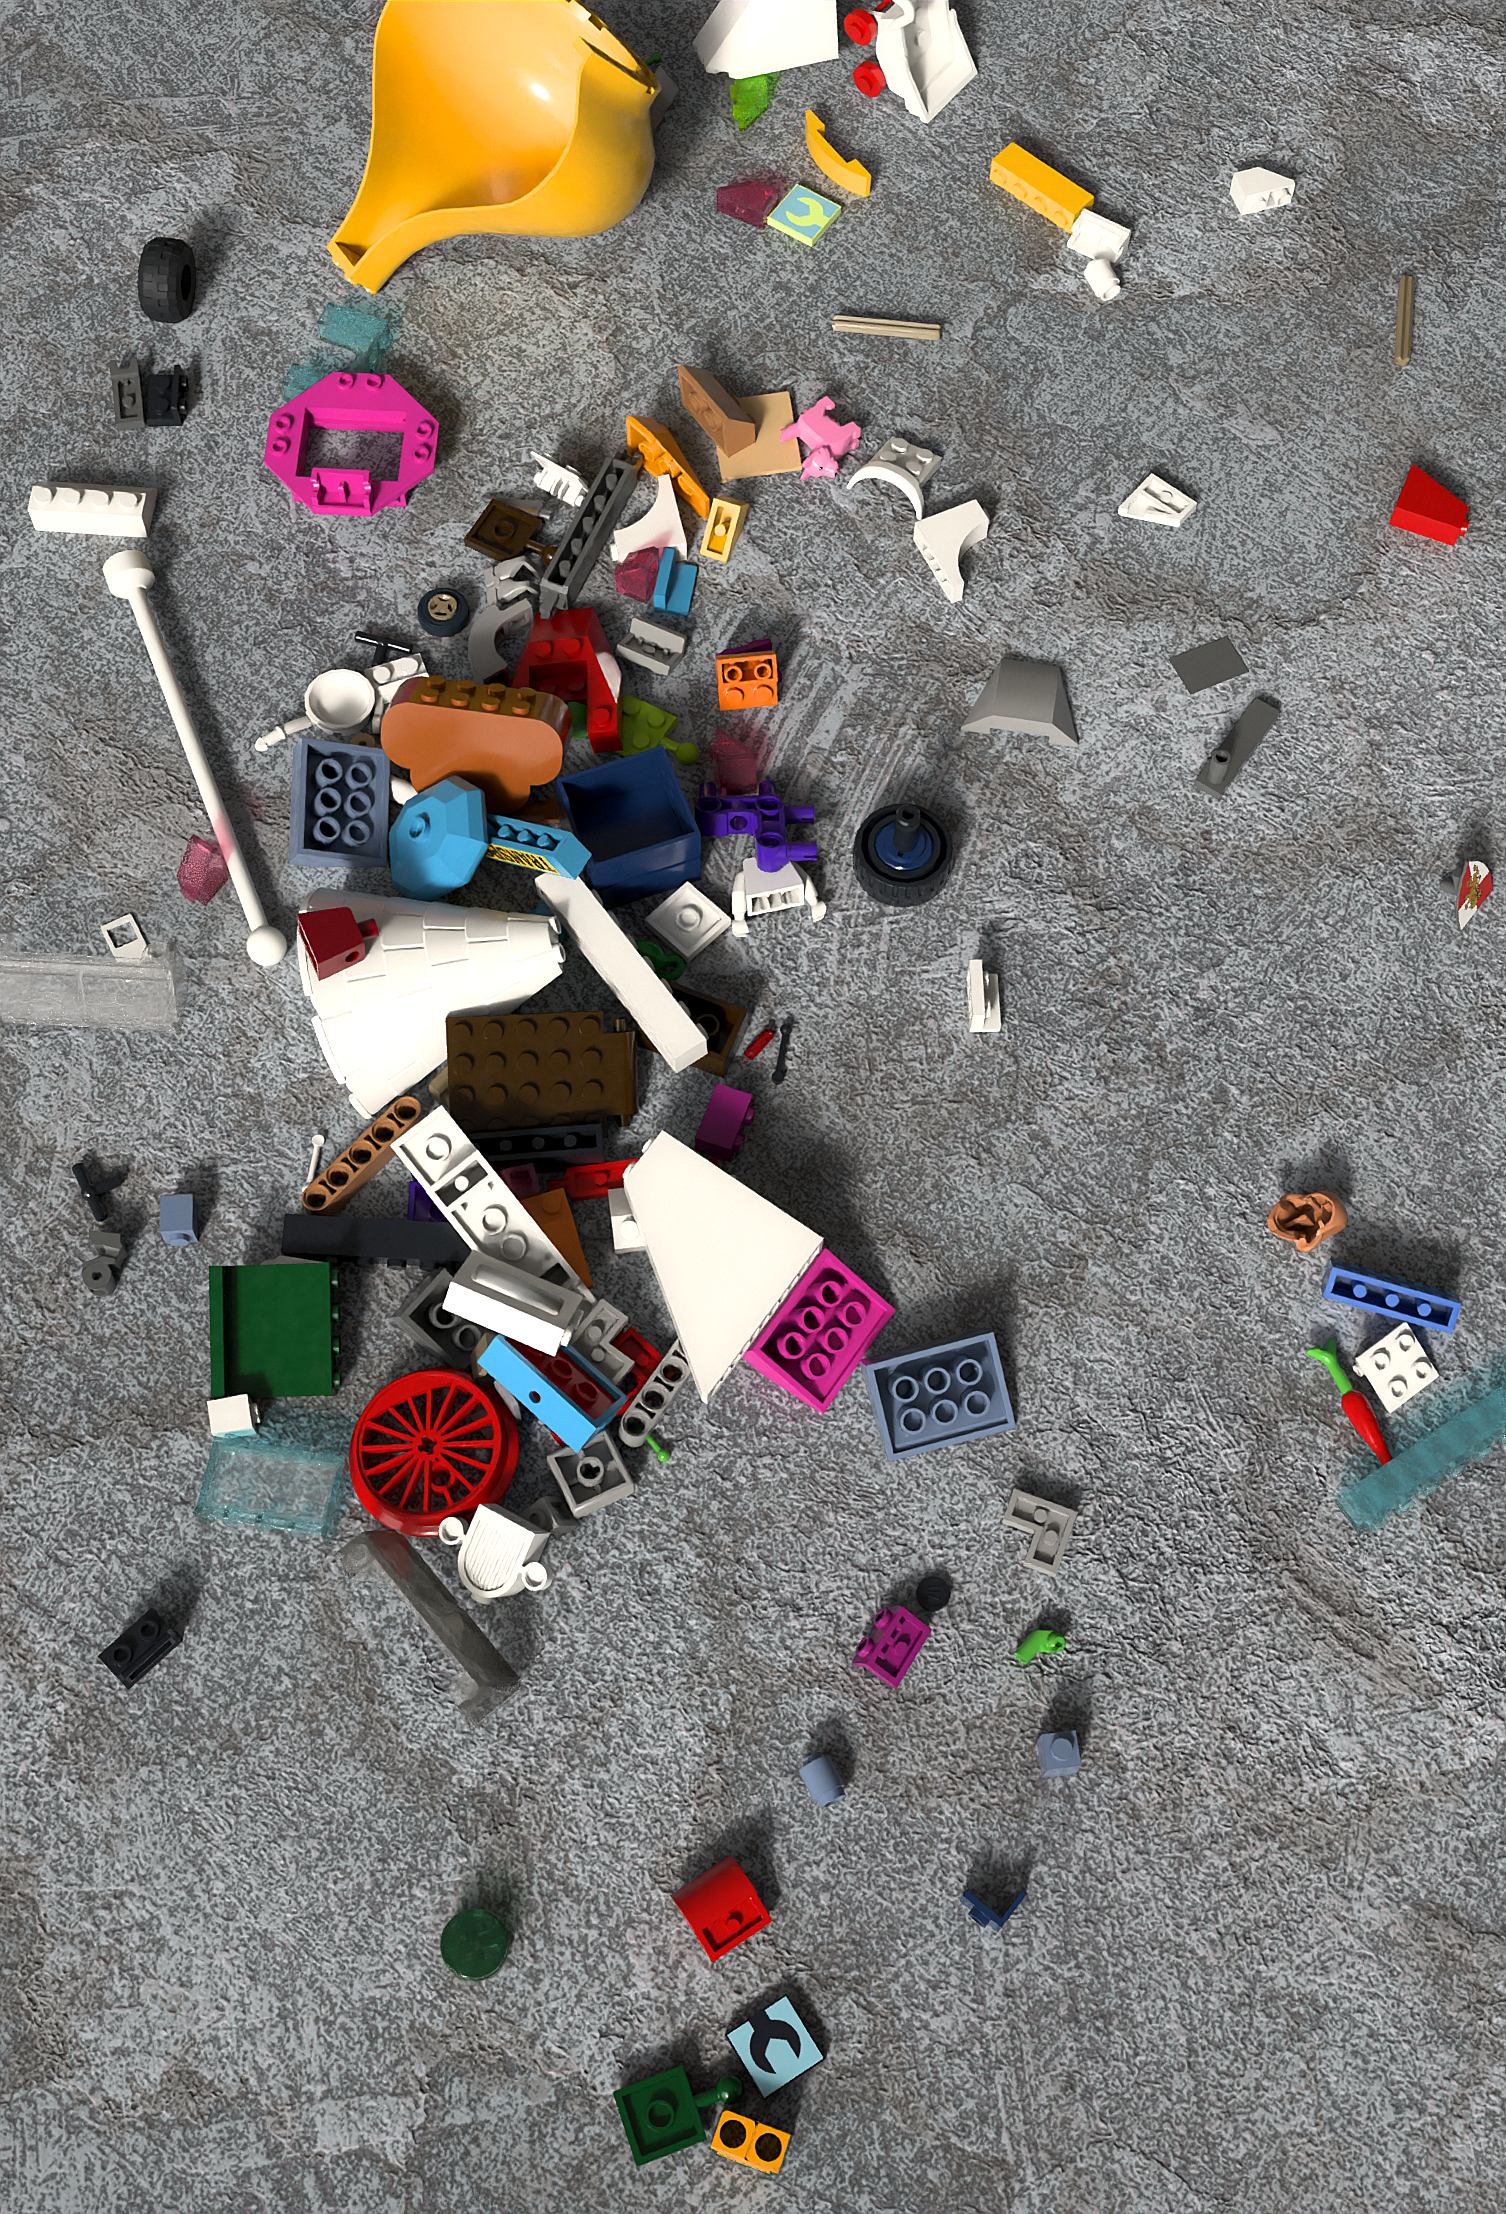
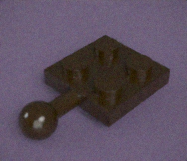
M494 498L464 538L466 547L499 562L523 556L526 550L541 556L543 562L549 566L559 547L557 544L545 546L534 541L543 528L542 520Z

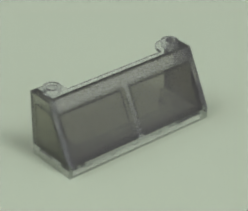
M399 1529L363 1531L335 1553L345 1575L355 1588L364 1582L376 1585L379 1590L389 1584L459 1670L460 1673L452 1679L449 1685V1694L452 1701L458 1707L461 1714L459 1715L460 1719L471 1732L526 1687L521 1678Z

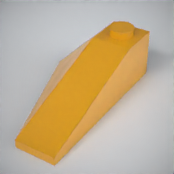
M629 415L626 418L628 455L633 458L636 452L642 454L643 461L641 466L656 479H658V476L669 474L674 494L705 520L709 518V497L668 428L658 424L650 417Z

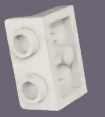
M982 959L969 960L966 981L970 1032H999L1001 1030L998 975L988 974V971H983Z

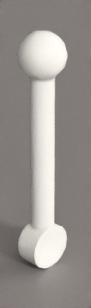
M320 1134L312 1138L314 1150L307 1184L303 1186L302 1192L314 1181L320 1148L325 1145V1139Z

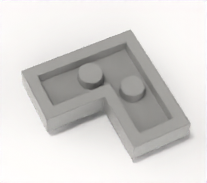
M602 1298L578 1329L575 1330L569 1344L618 1387L634 1367L635 1362L610 1343L627 1324L629 1317Z
M1014 1488L1002 1523L1034 1534L1023 1566L1056 1577L1078 1512Z

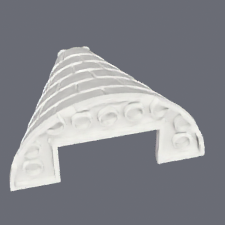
M324 887L310 891L302 901L299 910L300 913L348 907L351 909L356 923L374 918L378 927L379 937L364 941L365 959L319 981L297 926L298 959L305 996H310L314 1008L318 1011V1015L311 1018L314 1029L338 1084L346 1083L348 1089L353 1092V1094L349 1095V1101L365 1119L373 1118L375 1113L397 1095L402 1096L447 1059L445 1017L510 1014L564 972L562 962L566 960V956L558 940V934H561V926L556 915L550 917L518 912L507 913L479 907L468 908L440 902H425L402 897H387Z

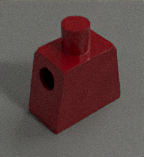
M348 907L297 914L298 932L319 981L365 959L364 941L379 937L378 927L374 918L356 923L353 913Z

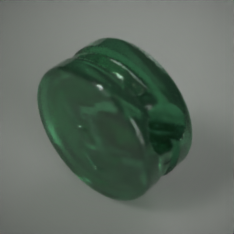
M468 1909L456 1914L446 1924L441 1935L440 1951L444 1963L455 1976L465 1981L479 1982L491 1978L503 1967L509 1953V1938L503 1924L495 1915L482 1909Z

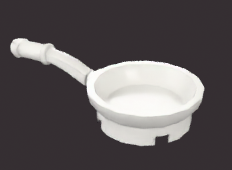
M348 669L330 670L319 675L309 684L304 695L305 713L307 716L289 721L280 727L276 726L275 730L257 739L255 742L256 750L267 751L273 744L281 739H286V736L309 728L312 725H317L324 732L334 735L333 732L341 733V736H349L359 732L368 724L370 713L375 704V694L372 685L359 672Z

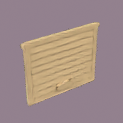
M789 391L736 398L744 413H749L755 420L757 426L755 429L756 442L729 458L716 444L722 482L726 483L727 480L802 470L797 437L783 443L780 442L781 429L794 424Z

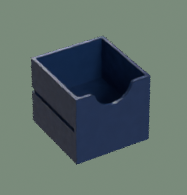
M664 745L556 779L561 830L571 832L592 854L581 873L586 880L585 885L590 891L594 889L599 894L603 902L602 907L606 911L681 887L687 881L693 883L701 880V833Z

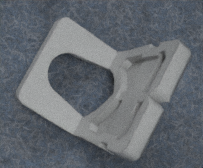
M520 556L498 563V566L493 565L484 570L485 587L488 588L486 589L488 607L494 604L500 607L503 605L502 603L509 602L526 590L540 598V584L544 575L543 569L528 557ZM525 565L536 576L539 585L531 581H514L513 579L521 566Z

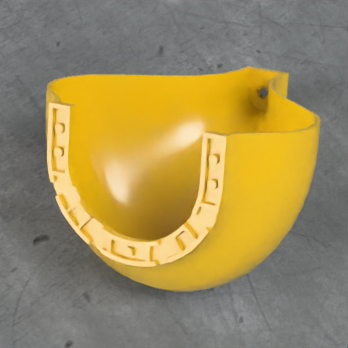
M387 0L379 18L374 37L372 128L368 159L355 201L335 235L326 246L333 256L331 260L335 265L343 269L345 279L355 286L361 284L368 292L376 295L383 284L402 263L416 251L437 241L461 235L475 234L584 238L613 228L626 219L639 205L651 182L655 162V148L650 107L662 90L661 84L657 80L654 82L656 76L642 59L621 38L614 36L608 30L610 27L580 0Z

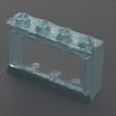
M225 1434L224 1437L213 1436V1444L193 1514L199 1523L206 1524L207 1518L222 1520L225 1526L237 1528L238 1523L255 1525L256 1529L263 1533H270L271 1528L287 1530L290 1536L295 1538H304V1534L318 1535L322 1537L325 1544L332 1545L348 1477L349 1464L346 1457H342L340 1452L333 1450H323L322 1453L310 1452L309 1448L296 1444L286 1448L279 1447L275 1442L265 1439H258L257 1443L244 1441L243 1437L234 1434Z

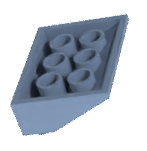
M303 737L293 748L288 864L318 868L385 867L387 865L390 759L383 749Z
M986 1327L859 1360L866 1392L888 1462L1016 1428L994 1332Z

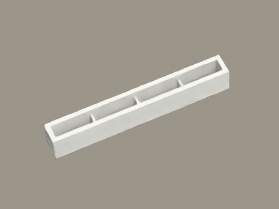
M546 872L535 878L539 897L554 916H557L560 924L675 1073L708 1054L707 1040L709 1038L704 1028L699 1023L695 1025L689 1018L691 1015L686 1005L682 1001L677 1002L672 996L673 991L664 978L659 979L654 973L655 968L647 956L642 957L638 953L637 944L629 933L624 935L620 930L618 919L613 912L607 913L602 907L603 902L599 894L594 889L590 891L587 888L583 874L580 873L576 880Z

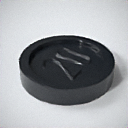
M927 1577L917 1587V1602L927 1611H940L949 1602L950 1588L939 1577Z

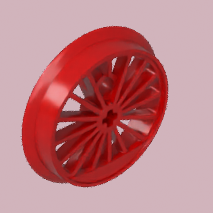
M444 1367L427 1368L408 1373L380 1390L367 1404L355 1425L349 1448V1470L353 1487L367 1511L380 1523L399 1533L414 1537H440L439 1526L448 1517H461L467 1521L470 1527L479 1504H498L512 1482L519 1457L517 1425L514 1416L496 1393V1389L473 1383L472 1373ZM450 1388L434 1424L435 1389ZM458 1391L472 1396L444 1425ZM427 1393L426 1428L414 1400V1397ZM408 1401L420 1432L418 1433L394 1407ZM478 1403L485 1407L488 1413L487 1416L452 1431ZM389 1410L415 1437L379 1425V1422ZM492 1423L494 1433L492 1440L454 1441ZM376 1430L411 1444L371 1445V1440ZM431 1443H434V1444H435V1445L433 1446V1451H434V1452H433L432 1454H428V1453H427V1452L429 1451V1446H428V1445H430ZM493 1448L491 1462L488 1465L449 1451ZM406 1452L370 1468L369 1454ZM449 1457L484 1470L486 1473L480 1483L474 1487L447 1461V1458ZM407 1462L378 1491L372 1477ZM414 1469L399 1505L395 1506L388 1502L386 1497ZM424 1471L423 1511L407 1510ZM445 1471L450 1472L449 1482L444 1486H436L437 1476ZM462 1482L470 1490V1493L455 1503L452 1495L458 1491ZM432 1490L437 1495L446 1497L448 1502L446 1508L431 1511Z

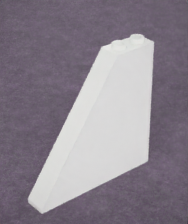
M662 1130L656 1138L652 1136L647 1141L642 1150L644 1154L637 1163L631 1162L623 1174L624 1191L701 1400L708 1404L820 1253L824 1238Z

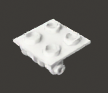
M532 451L531 455L544 468L542 473L538 472L534 477L537 487L551 493L553 496L558 495L560 500L567 502L575 508L580 507L586 493L590 490L587 487L589 482L580 477L581 473L568 465L564 469L558 465V461L549 454L543 452L540 456Z
M1406 1321L1402 1322L1356 1357V1364L1353 1366L1354 1372L1359 1377L1367 1376L1389 1413H1392L1439 1376Z

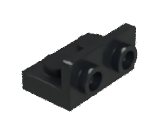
M174 365V375H150L146 418L148 427L182 426L183 414H187V400L184 397V392L189 391L188 376L183 375L181 365Z

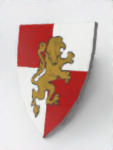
M1476 860L1466 861L1463 869H1454L1452 871L1453 882L1443 879L1440 883L1439 889L1441 891L1457 896L1456 920L1458 930L1463 929L1493 890L1488 868L1485 864Z

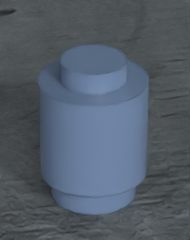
M816 1752L802 1761L804 1766L799 1770V1773L813 1801L818 1802L822 1809L835 1804L846 1796L843 1789L845 1783L830 1755L822 1756L821 1752Z

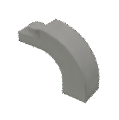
M526 598L518 603L510 604L503 611H500L494 604L486 609L473 624L468 638V654L471 672L477 684L490 685L498 683L504 686L508 684L510 680L508 665L498 654L497 650L505 639L533 623L532 605Z

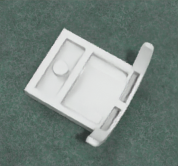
M892 436L875 456L853 475L847 489L851 490L856 482L865 478H879L889 481L899 487L909 497L915 508L917 519L922 520L925 505L921 488L940 467L942 457L933 454L928 449L914 446L902 438Z

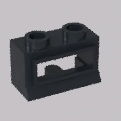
M151 1608L100 1653L98 1657L129 1690L182 1641L158 1613Z

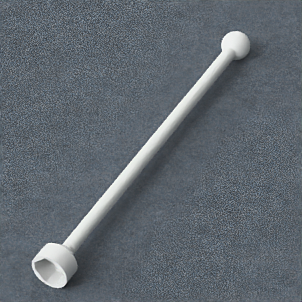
M126 550L116 553L104 563L103 573L110 592L116 597L129 599L252 931L247 940V952L250 958L259 965H275L284 958L287 951V941L280 930L268 924L149 605L146 593L155 582L151 565L147 556L141 551Z

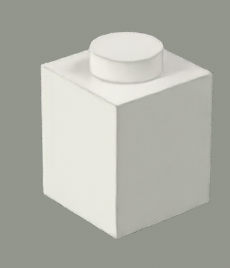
M248 1394L207 1401L211 1433L217 1442L257 1434L255 1423L261 1422L258 1403H252Z

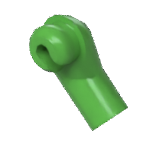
M1034 1630L1017 1648L1014 1655L1018 1660L1027 1665L1037 1652H1061L1066 1647V1639L1055 1630Z

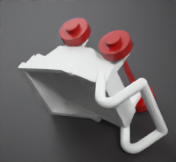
M883 0L873 11L855 8L844 19L845 30L855 43L866 46L877 36L876 55L879 62L863 61L854 70L853 79L857 88L869 97H876L888 84L891 91L905 99L906 109L909 110L910 114L919 116L921 122L928 124L978 74L959 27L956 11L954 9L949 10L948 0ZM892 1L895 2L886 13H882Z

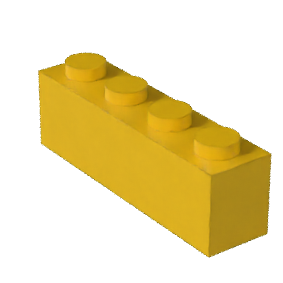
M1011 142L992 159L990 180L1070 234L1073 233L1070 230L1081 215L1082 210L1085 208L1092 212L1093 195L1014 142Z

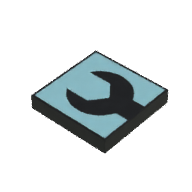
M787 1994L725 2034L727 2041L763 2101L826 2060Z

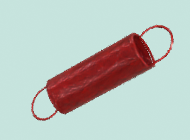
M765 1029L744 1051V1056L753 1060L774 1038L773 1033Z

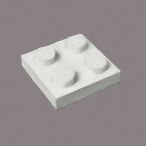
M687 881L648 915L644 922L646 927L689 963L731 925V918Z

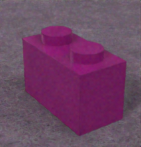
M716 1084L695 1136V1151L718 1157L731 1163L734 1153H740L744 1145L745 1135H742L745 1125L751 1126L755 1117L756 1108L752 1107L753 1095Z

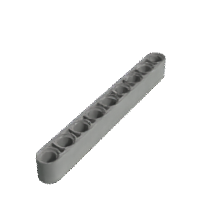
M775 1205L795 1219L790 1208L784 1205ZM679 1337L621 1419L618 1436L626 1446L638 1447L648 1439L692 1376ZM667 1370H675L680 1379L670 1381L663 1373ZM649 1396L657 1397L661 1401V1405L651 1407L646 1403L645 1398ZM631 1422L638 1423L643 1431L639 1434H633L627 1430L626 1425Z

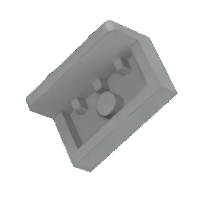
M635 616L632 619L630 632L617 644L615 654L631 663L645 666L657 674L668 676L682 661L687 637L642 617Z

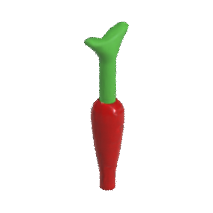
M1330 1338L1322 1348H1309L1306 1354L1326 1365L1343 1395L1341 1407L1344 1413L1376 1454L1382 1466L1384 1467L1394 1462L1369 1400L1361 1391L1354 1390L1337 1359V1338Z

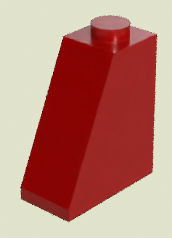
M1411 465L1389 525L1454 546L1458 535L1464 537L1470 520L1465 519L1469 507L1419 467Z

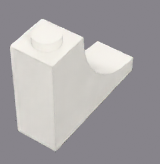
M669 474L658 476V495L651 510L635 524L613 531L614 543L609 544L612 561L617 560L620 572L660 565L663 548L675 549V562L687 560V542Z
M976 499L915 522L913 540L951 603L962 600L964 581L958 567L962 556L975 543L987 538L990 516L985 508H981Z

